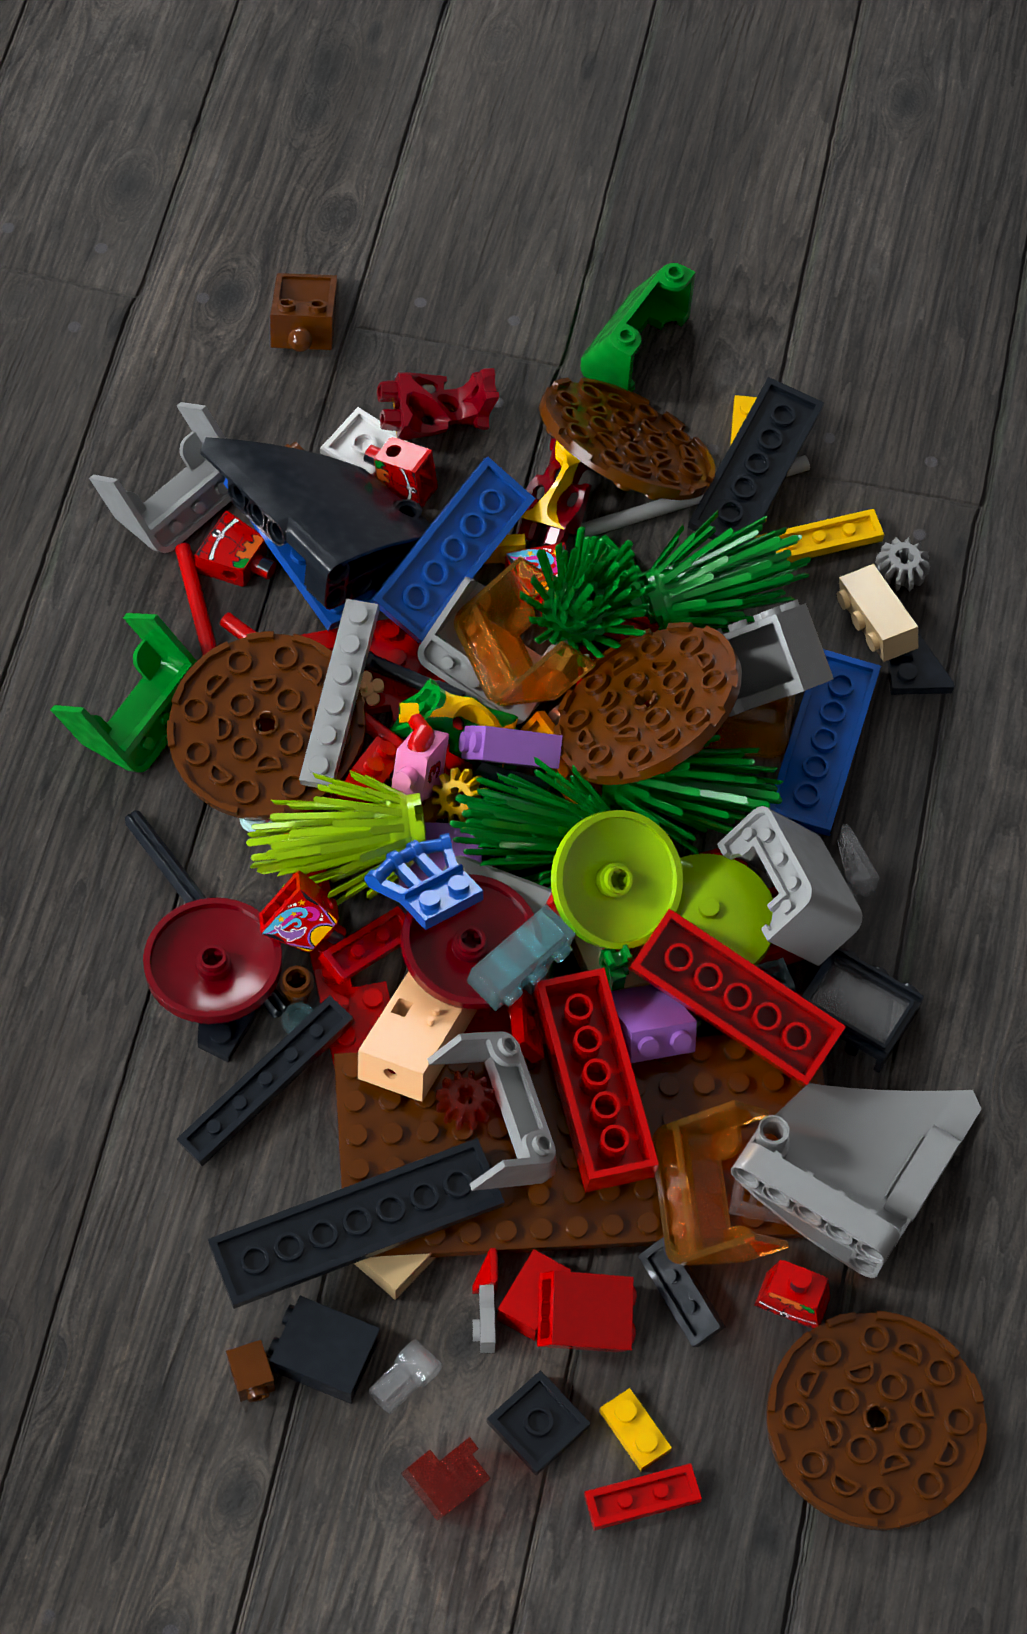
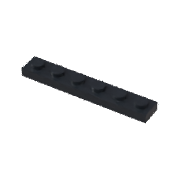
M328 996L177 1138L179 1144L201 1166L205 1165L355 1023L354 1018L331 996Z

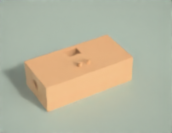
M408 971L358 1050V1079L423 1102L445 1065H429L427 1058L458 1034L464 1033L478 1009L458 1008L435 999L417 984Z

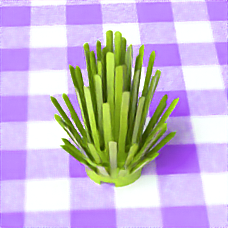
M350 770V774L354 780L371 788L361 787L312 772L315 778L332 783L328 786L318 784L319 790L374 803L315 796L313 798L314 801L271 800L276 805H288L291 809L339 810L344 812L273 813L269 818L273 823H260L251 826L256 831L247 833L252 839H248L246 844L247 846L268 844L273 849L251 856V860L255 862L250 868H258L257 872L261 874L280 871L277 875L278 877L297 873L298 870L308 874L346 864L340 868L309 877L316 884L329 879L334 883L382 863L386 859L387 853L393 850L399 852L405 849L406 844L413 840L418 842L426 841V827L420 793L404 794L367 775L363 776ZM412 860L406 863V865L410 868L414 861ZM370 870L331 890L328 893V898L346 890L347 893L336 900L337 905L368 887L364 877ZM392 872L386 879L394 882L398 876ZM370 889L367 891V898L370 900L379 892Z

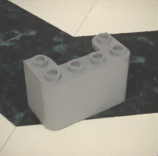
M797 599L753 616L755 622L748 625L747 619L728 625L730 632L723 634L721 628L717 629V631L725 636L735 650L742 671L739 695L728 717L783 697L806 691L834 679L806 603L800 605Z
M761 806L748 814L717 843L724 857L730 860L737 857L766 872L770 881L775 885L779 894L767 904V907L773 913L770 925L765 924L761 928L768 942L819 966L860 928L863 916L861 909L823 840L813 831L768 807Z

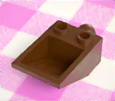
M277 273L270 313L271 348H287L297 352H304L308 349L332 350L337 275Z

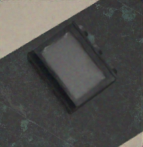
M840 947L824 961L802 995L804 999L846 1026L839 1038L847 1042L845 1051L852 1056H857L858 1052L862 1050L877 1060L873 1070L878 1073L882 1070L919 1011L924 998L911 984L895 980L883 968L876 965L871 966L862 961L852 950Z

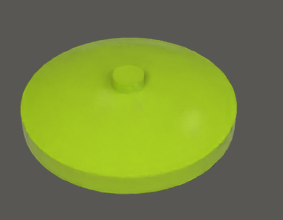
M612 810L590 815L574 825L564 836L557 848L551 870V889L554 903L567 927L580 939L591 945L605 949H622V946L626 944L629 946V949L644 945L666 911L670 908L676 912L683 889V872L677 849L668 834L658 824L639 813L626 810Z
M694 854L680 858L683 872V889L676 913L757 966L765 957L772 944L767 941L761 930L765 924L770 925L773 914L767 907V904L773 898L765 883L746 865L721 855Z

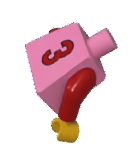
M399 703V723H409L413 731L397 749L393 778H390L391 787L404 794L420 793L423 807L426 799L438 794L432 790L433 786L442 785L439 776L444 774L449 734L432 729L423 715L419 714L418 703Z

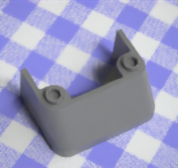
M180 402L177 405V408L192 430L180 444V456L187 467L144 503L136 493L125 491L118 479L94 474L89 478L115 519L154 551L162 553L173 551L178 544L185 541L231 501L228 489L223 484L225 477L200 454L206 437L226 439L205 405Z
M503 1031L458 1034L427 1058L429 1065L484 1062L517 1159L499 1162L470 1183L472 1191L541 1184L555 1175L557 1171L555 1145L518 1041L511 1034Z

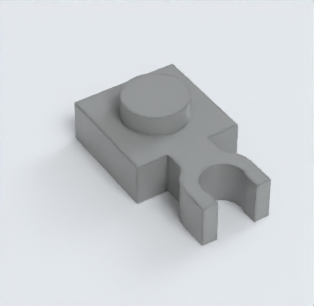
M479 1285L480 1316L479 1319H473V1342L480 1341V1353H495L494 1285Z

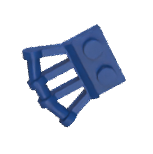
M449 833L439 835L438 839L421 842L413 840L406 844L405 849L399 852L393 850L387 853L386 859L376 870L371 869L364 877L366 884L371 889L401 903L425 930L483 900V890L463 870V865L457 864ZM442 852L447 869L442 871L427 854ZM413 860L429 878L421 881L406 863ZM394 872L409 889L399 886L386 878Z

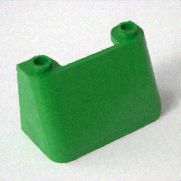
M669 263L635 288L584 352L580 365L583 376L610 383L633 392L635 389V382L632 380L634 355L641 346L640 333L647 324L662 330L665 323L670 321H677V324L681 327L690 317L696 272L684 265Z

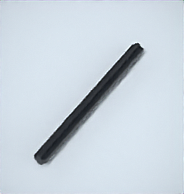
M135 810L125 817L126 826L184 902L188 903L206 898L142 813ZM275 988L263 1005L273 1018H279L288 1011V1004Z

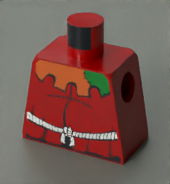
M395 437L389 438L382 448L370 445L366 449L364 462L375 466L377 479L400 498L413 500L423 507L438 488L432 450Z
M228 511L224 512L194 555L197 573L241 587L246 586L254 573L268 580L276 569V562L266 558L267 546L263 537Z
M779 1260L766 1273L754 1306L813 1329L821 1325L831 1298L829 1279L804 1267L785 1260Z

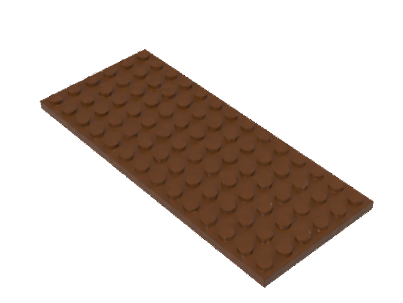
M728 1035L696 1037L695 1052L631 1063L659 1166L654 1178L585 1193L546 1044H543L544 1059L533 1064L525 1057L524 1060L555 1145L557 1160L555 1175L541 1184L499 1188L505 1201L503 1207L372 1257L430 1253V1257L488 1254L490 1248H496L497 1254L532 1252L533 1249L540 1252L651 1246L664 1236H671L675 1244L804 1237L746 1190L733 1177L731 1168L756 1132L760 1121L766 1116L777 1114L805 1086H802ZM358 1053L334 1054L341 1189L476 1138L479 1140L490 1168H493L502 1160L517 1159L484 1062L445 1064L423 1102L358 1079ZM822 1064L809 1083L824 1085ZM764 1134L765 1137L769 1140H778V1138L773 1134Z

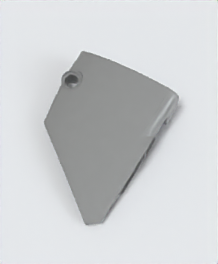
M808 1083L777 1114L766 1116L760 1121L756 1132L731 1168V1174L757 1200L805 1238L859 1274L875 1278L910 1221L913 1222L980 1113L981 1107L973 1090H874ZM764 1134H773L778 1138V1140H769L765 1137Z

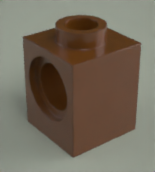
M261 1340L226 1351L240 1402L245 1400L251 1403L258 1402L269 1397L270 1392L276 1391L272 1372Z

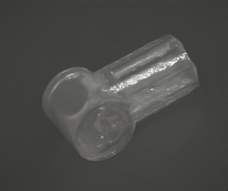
M417 1339L410 1342L399 1353L394 1361L395 1364L369 1389V1394L375 1402L389 1414H392L418 1387L423 1388L428 1385L443 1367V1364Z

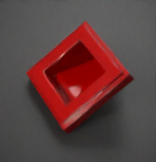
M496 1248L489 1249L473 1283L472 1294H479V1285H494V1294L496 1293L498 1288V1255Z

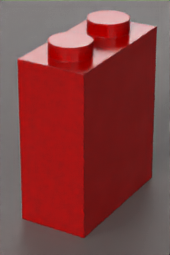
M567 1271L539 1273L537 1347L606 1352L632 1350V1343L636 1335L633 1323V1307L637 1297L636 1289L633 1286L634 1277Z

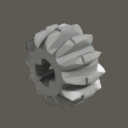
M897 537L892 540V544L885 542L875 561L878 571L888 585H895L896 592L901 586H904L909 592L913 589L914 585L921 586L930 569L928 552L921 551V542L912 545L909 537L904 542H901Z

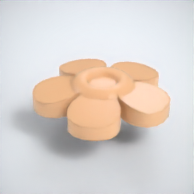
M364 671L359 689L364 704L366 701L369 706H375L380 702V697L377 693L382 692L385 686L381 679L376 678L373 680L372 674L368 671Z

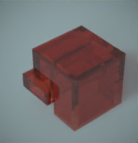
M470 1437L440 1461L430 1449L401 1472V1475L437 1521L491 1479L472 1455L479 1448Z

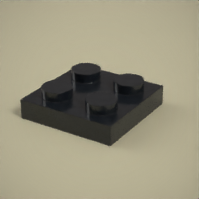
M541 1370L496 1409L486 1421L536 1476L579 1438L591 1424Z

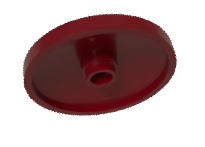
M468 874L483 890V900L427 930L407 912L401 932V949L411 976L429 995L454 1007L484 1009L510 1000L526 986L539 961L541 934L533 911L515 890L493 878Z
M204 898L183 904L164 916L150 933L143 954L147 985L159 1004L175 1016L191 1022L204 1024L233 1021L253 1012L261 1006L272 994L280 979L282 950L279 941L261 934L260 911L246 903L233 899Z

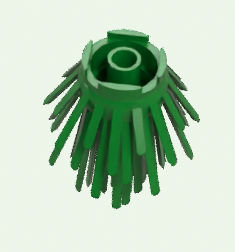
M718 510L671 554L679 543V536L684 531V525L682 524L648 571L638 574L636 582L643 581V586L654 582L657 583L655 591L640 597L642 604H650V608L646 612L649 623H657L659 628L656 631L667 629L668 623L691 622L694 627L705 628V626H709L715 630L721 628L723 632H730L728 625L732 623L727 622H738L747 619V622H755L753 616H745L743 611L739 610L796 600L792 596L778 598L786 594V591L783 589L748 597L743 596L788 585L791 582L809 577L807 573L797 575L791 573L798 570V568L806 566L811 561L810 557L790 563L787 560L792 555L790 550L787 549L776 553L780 549L797 544L803 536L791 535L781 539L779 536L786 533L787 527H784L738 546L758 535L763 529L762 523L766 522L767 516H764L734 533L732 528L726 530L681 562L716 532V527L709 525L718 517Z
M583 526L577 530L575 548L571 550L569 562L568 551L563 550L562 543L556 545L557 577L553 573L546 551L544 549L537 551L536 555L549 589L546 590L535 575L531 577V584L542 597L543 602L541 603L520 591V599L542 612V617L529 616L530 622L538 624L540 627L548 628L547 631L534 638L535 641L541 644L549 639L553 645H556L555 651L559 654L563 653L565 643H567L570 651L574 652L577 664L585 665L579 645H584L597 658H603L604 656L593 644L594 641L614 649L621 647L618 641L605 636V632L643 636L646 630L634 629L632 625H622L620 623L626 621L624 619L645 616L650 608V604L620 607L657 589L656 582L637 590L635 585L632 584L638 579V574L641 571L640 567L636 565L627 572L634 565L633 558L635 553L631 550L633 546L632 541L626 540L619 551L609 545L602 554L606 540L599 539V536L584 537L586 528Z
M714 735L704 747H708L710 742L719 741L721 736ZM761 748L702 749L697 754L691 755L683 762L674 766L668 773L658 774L651 778L628 784H603L602 798L609 806L648 817L658 824L668 836L695 854H699L696 847L684 840L696 841L694 834L652 810L703 833H706L708 828L727 835L735 827L704 817L734 824L735 820L742 821L747 815L723 809L751 813L757 807L764 806L770 808V803L781 804L782 798L777 792L778 788L776 785H780L784 781L730 773H774L778 769L777 767L753 765L755 763L754 759H741L745 755L744 753H757Z
M534 757L535 763L547 772L544 774L539 770H534L536 776L578 804L560 798L515 774L510 773L507 777L497 773L498 779L518 789L483 777L477 778L476 781L522 798L489 789H477L478 795L484 796L483 799L458 794L455 797L456 801L467 804L468 808H470L462 812V816L468 819L466 823L451 820L450 825L453 828L461 829L460 832L475 837L453 838L454 842L479 845L478 848H487L464 849V854L506 856V858H490L487 861H483L479 866H498L495 868L509 872L552 865L559 844L574 825L595 813L622 809L609 806L596 789L581 777L574 765H572V772L577 778L574 775H570V782L558 771L555 772L540 759ZM551 870L521 878L529 881L538 880L534 883L543 886L551 883Z

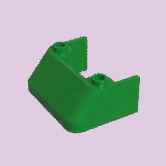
M126 613L123 619L142 639L133 654V664L141 674L142 679L111 719L106 723L102 717L90 714L84 707L54 705L50 710L83 746L127 771L144 772L152 765L168 744L167 720H169L173 705L172 698L184 675L197 660L157 614Z

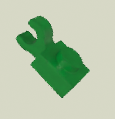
M627 944L623 945L622 949L618 952L615 949H603L600 952L599 964L601 968H605L611 991L623 989L626 975H629L627 964L633 960V956Z

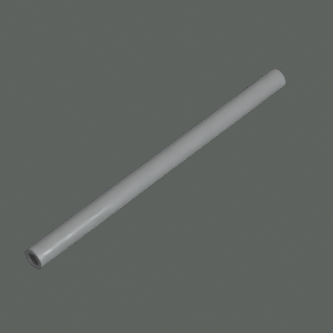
M805 455L797 457L786 477L810 470L808 458ZM703 495L690 500L662 498L583 522L581 527L586 528L584 537H592L700 503Z

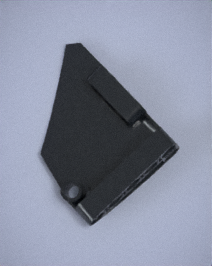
M212 437L205 438L200 450V454L228 480V494L232 503L274 544L283 546L288 543L305 559L304 585L307 591L329 610L344 604L346 599L353 600L383 585L431 525L422 516V507L419 503L413 500H402L389 487L364 468L339 459L274 444Z

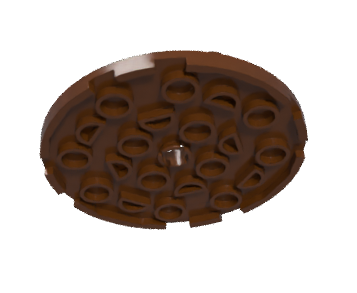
M567 377L555 380L550 388H546L541 398L539 410L542 420L546 425V431L574 457L597 473L614 481V484L622 490L630 491L632 489L643 493L652 500H659V498L690 500L702 496L715 477L714 460L703 442L698 437H693L692 439L685 433L686 425L667 411L663 415L658 413L653 407L649 406L650 401L636 393L595 379L581 378L576 383Z
M691 622L668 623L667 629L652 632L648 628L645 629L646 633L643 636L631 635L618 642V644H621V647L616 649L610 647L602 653L603 658L593 660L580 673L583 679L574 691L567 690L558 708V712L561 714L559 723L554 726V734L563 735L560 756L569 769L572 771V765H574L584 780L605 785L628 784L645 780L658 774L668 773L674 766L683 762L691 755L700 752L731 713L741 687V664L735 650L724 635L709 626H705V628L694 627ZM648 700H650L649 707H647V705L644 704Z
M274 631L255 632L247 634V637L231 643L226 641L203 655L189 669L179 683L172 698L173 705L169 720H167V739L176 769L185 784L198 798L212 808L234 817L248 820H270V815L273 813H302L306 811L291 809L288 805H276L271 800L314 801L313 798L315 796L328 798L333 794L321 791L316 787L301 785L299 781L332 655L330 649L298 634L291 636L275 634ZM360 689L336 778L341 781L346 780L350 770L358 761L365 740L366 713ZM271 718L275 721L274 730L266 732L258 730V724L263 719Z
M886 1311L841 1314L827 1319L825 1323L804 1333L791 1346L780 1362L771 1383L766 1408V1424L772 1452L779 1468L794 1490L815 1509L828 1517L854 1527L870 1530H892L914 1526L931 1519L948 1508L963 1493L975 1475L984 1453L987 1436V1423L983 1405L984 1397L974 1372L971 1373L966 1363L959 1356L960 1352L945 1337L924 1323L904 1315ZM871 1410L882 1412L886 1417V1424L883 1427L872 1428L867 1420V1413Z

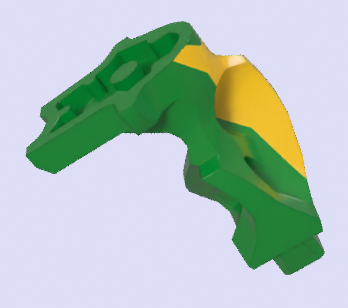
M432 679L427 680L421 691L401 702L418 703L419 714L423 715L432 729L449 734V752L460 758L462 752L459 751L460 734L464 732L465 726H493L519 730L516 727L518 721L516 715L487 707L480 703L477 698L451 694L442 689ZM399 716L395 724L390 728L392 732L402 739L408 737L413 731L409 723H399ZM456 717L461 718L464 722L462 730L456 729L453 725V720ZM466 760L470 764L474 765V767H476L481 762L474 760ZM491 763L512 770L517 768L515 765Z

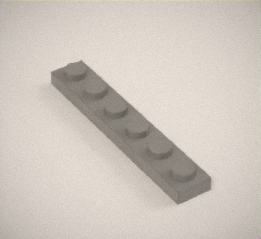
M346 599L299 777L301 785L318 788V784L326 786L332 784L315 778L312 772L337 778L380 611L378 604Z

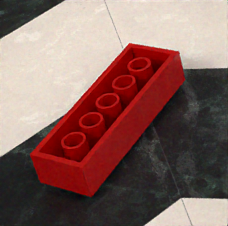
M670 908L666 911L628 968L802 1086L808 1085L846 1027Z
M605 968L536 981L533 998L585 1193L654 1178L659 1162Z

